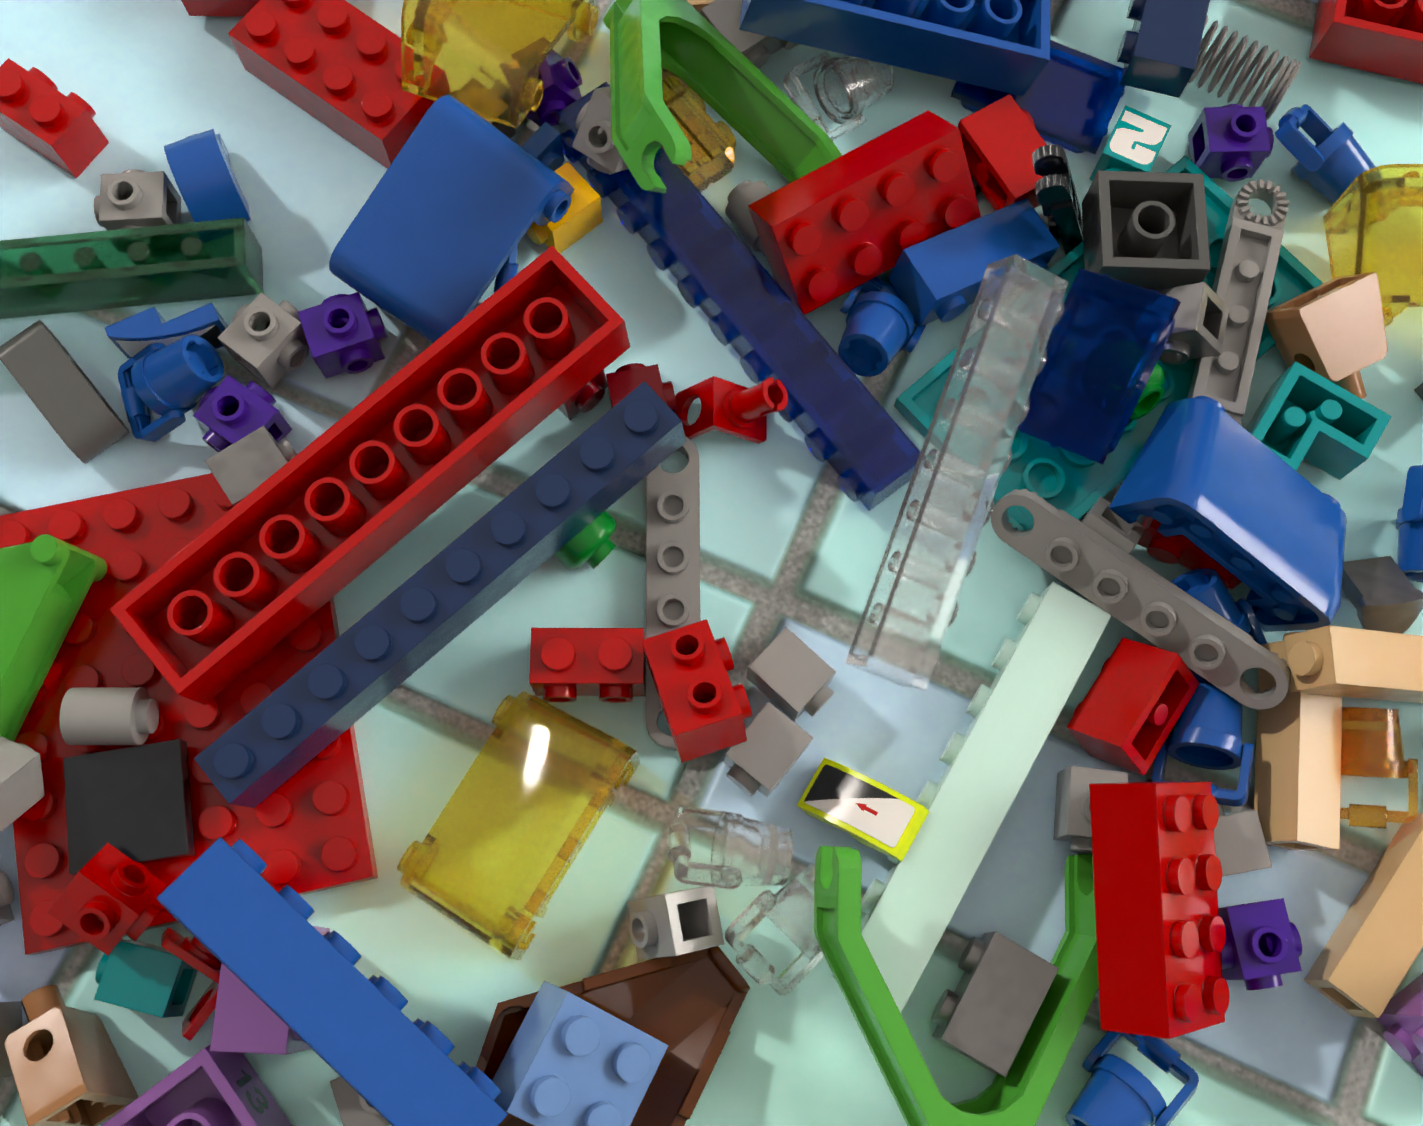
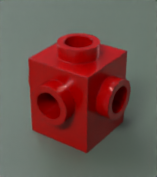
M107 843L78 871L47 913L108 956L125 936L136 942L159 914V911L151 906V904L166 884L152 875L144 865L133 861L110 843Z

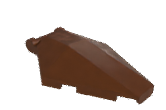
M718 946L678 956L654 958L582 979V981L560 987L669 1045L630 1126L685 1125L696 1107L731 1033V1026L750 990L748 983ZM538 992L497 1004L476 1067L491 1080H493ZM506 1112L508 1115L498 1125L534 1126Z

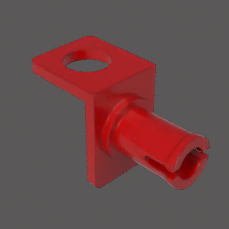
M713 376L678 392L675 396L677 412L675 414L682 421L684 434L690 440L712 430H717L760 444L767 439V415L785 409L788 403V394L783 383L778 379L773 382V377L747 388ZM700 398L701 413L694 424L689 425L687 416L690 405L695 399Z
M167 927L161 937V946L213 980L182 1022V1036L191 1041L215 1010L221 962L195 937L187 936L185 938Z

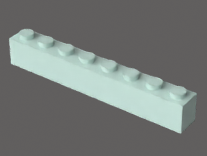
M1054 582L1040 596L1032 592L1024 603L1016 619L1024 624L1016 641L1007 637L997 652L991 666L998 669L999 672L990 688L981 684L969 703L966 713L971 715L973 719L965 734L962 735L955 731L946 745L940 761L947 764V767L938 783H935L929 779L919 794L916 802L923 805L930 812L903 861L901 862L887 855L886 858L894 863L884 882L875 878L861 900V910L866 913L861 922V934L900 1013L903 1011L1112 616L1098 606Z

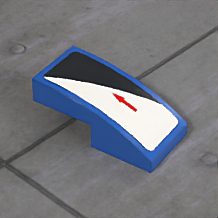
M211 302L167 322L157 309L152 307L104 329L109 339L130 359L150 344L162 343L168 346L187 335H197L208 341L215 349L221 348L223 345L218 337L228 325Z

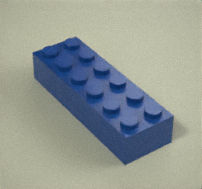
M742 0L739 30L1024 96L1050 61L1051 0Z
M220 837L157 897L158 902L390 1125L498 1126L508 1115L494 1101L501 1093L497 1085L474 1065L469 1067L465 1062L461 1061L457 1066L448 1057L449 1053L455 1048L454 1044L428 1020L424 1023L417 1018L412 1022L401 1010L407 1005L408 1000L383 976L380 975L377 978L372 975L367 979L354 966L362 956L335 930L331 933L327 932L324 936L321 935L307 921L315 912L313 908L290 886L286 885L277 892L264 880L260 874L267 867V864L241 839L230 847Z

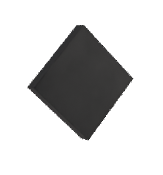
M175 739L63 758L69 873L71 875H76L107 843H110L130 859L142 865L195 856L186 741Z

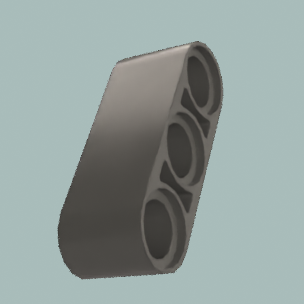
M40 319L0 346V360L63 442L84 464L130 433L123 421L65 347Z

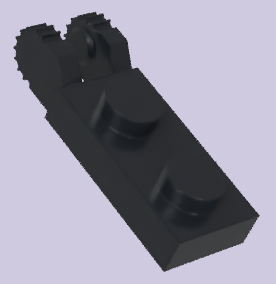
M1045 144V146H1039L1038 149H1035V152H1032L1035 174L1043 176V178L1038 179V182H1035L1036 197L1038 203L1042 206L1044 217L1047 216L1049 231L1055 239L1060 238L1066 256L1083 241L1081 207L1062 146H1058V144Z

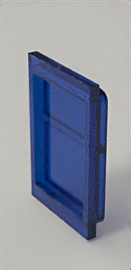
M1050 40V61L1024 96L956 81L950 97L960 100L961 105L965 109L976 112L1011 94L1019 107L1029 112L1034 120L1037 132L1044 141L1054 145L1058 144V146H1062V148L1074 153L1087 151L1096 154L1103 137L1108 133V125L1117 104L1125 94V85L1120 84L1123 68Z
M1080 268L1006 426L1049 443L1053 448L1059 447L1103 465L1107 455L1115 450L1175 326L1174 316L1181 302L1176 298L1158 293L1156 290H1148L1110 278L1106 274L1101 275Z

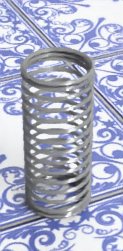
M1207 15V17H1206L1204 29H1205L1206 24H1207V22H1208V15ZM1218 20L1214 21L1201 40L1196 68L1188 83L1194 81L1208 60L1197 84L1198 88L1202 87L1220 61L1207 88V92L1210 93L1233 61L1217 93V97L1220 98L1244 64L1227 98V103L1234 99L1257 64L1237 103L1243 105L1267 69L1248 106L1255 107L1278 72L1261 105L1265 109L1266 120H1268L1294 80L1301 62H1296L1295 58L1288 64L1289 56L1286 55L1275 66L1279 57V52L1276 50L1264 63L1269 51L1268 45L1264 46L1252 61L1259 46L1258 40L1250 45L1241 58L1249 40L1248 35L1240 40L1231 53L1239 35L1238 30L1231 34L1217 55L1227 35L1228 25L1221 29L1206 52L1218 27Z

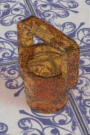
M1342 707L1341 775L1408 778V811L1386 810V806L1349 804V807H1340V819L1349 820V826L1386 829L1387 822L1411 823L1418 816V759L1408 758V761H1405L1399 709Z

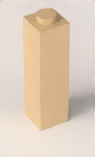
M1332 625L1284 636L1287 667H1289L1291 672L1290 692L1423 704V636Z
M1299 632L1286 633L1283 635V641L1261 644V646L1270 652L1277 653L1280 659L1283 658L1287 665L1284 636ZM1258 668V689H1261V692H1264L1265 689L1269 691L1273 686H1276L1275 678L1267 670ZM1289 688L1286 697L1277 706L1264 710L1257 709L1254 810H1257L1266 845L1293 851L1340 850L1342 697L1290 692Z
M1423 813L1406 817L1304 979L1305 982L1352 1017L1379 1018L1423 947Z

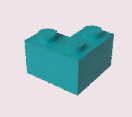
M1295 361L1271 385L1246 430L1295 471H1297L1304 459L1341 480L1369 458L1392 416Z

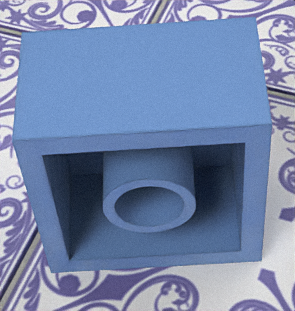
M544 980L492 1080L501 1090V1093L494 1101L506 1112L534 1126H630L669 1045Z

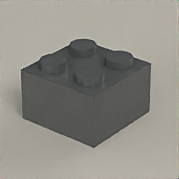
M1098 170L1082 201L1086 295L1145 297L1146 292L1202 282L1210 271L1204 175Z

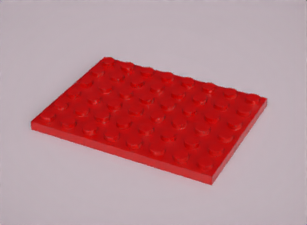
M213 473L0 516V548L33 542L36 537L48 534L103 558L107 564L105 576L100 581L92 583L14 741L15 743L25 744L35 752L40 753L45 793L42 799L13 822L25 955H38L89 943L47 913L75 877V875L69 873L63 758L139 746L66 744L60 731V708L65 693L73 687H143L148 691L150 699H155L158 703L159 723L156 731L153 734H149L147 740L142 745L175 739L187 742L195 856L143 864L152 875L166 884L160 894L220 837L230 847L241 839L267 864V867L260 876L277 892L288 885L301 896L378 878L354 724L255 808L229 804L194 760L196 756L340 637L334 597L206 705L178 695L110 611L114 604L234 507ZM156 897L151 906L157 909L159 914L146 930L180 923L158 902Z

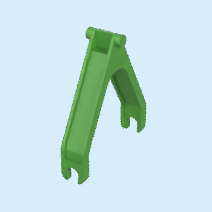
M616 0L603 18L604 24L610 29L611 138L637 184L643 190L662 194L667 193L666 186L654 169L655 155L661 146H663L672 164L685 166L687 160H692L691 145L663 101L662 67L681 78L786 177L789 183L842 156L831 138L686 0Z
M48 534L36 537L33 542L0 548V736L13 742L92 583L100 581L107 572V564L103 558Z
M820 846L818 848L815 858L814 879L815 938L907 1126L1036 1125L1099 988L1092 854L1069 855L1066 859L1064 872L1065 933L1050 962L1058 967L1059 970L1006 1077L996 1074L992 1084L975 1098L949 1103L942 1097L861 934L862 867L859 850L838 846Z

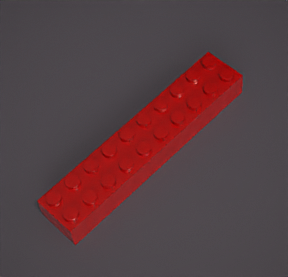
M551 246L114 604L110 611L178 695L206 705L629 349L630 342L625 321L575 268Z

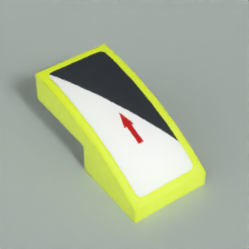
M825 757L797 804L809 816L845 831L859 843L901 862L930 812L923 805L901 793Z

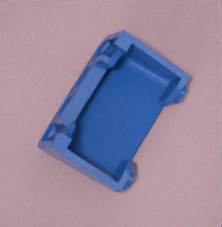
M444 95L437 99L427 110L337 243L331 254L329 270L348 286L431 343H434L474 310V307L533 222L539 226H544L549 222L556 223L562 219L570 206L571 194L575 189L568 181L468 106L451 95Z
M1197 396L1168 403L1115 495L1109 509L1128 524L1135 523L1139 515L1157 520L1161 523L1157 531L1164 537L1183 534L1251 589L1245 601L1252 606L1257 621L1265 632L1312 630L1329 626L1340 607L1347 523L1346 515L1340 508V503L1332 496L1318 490L1225 413L1224 407L1215 399L1207 396Z

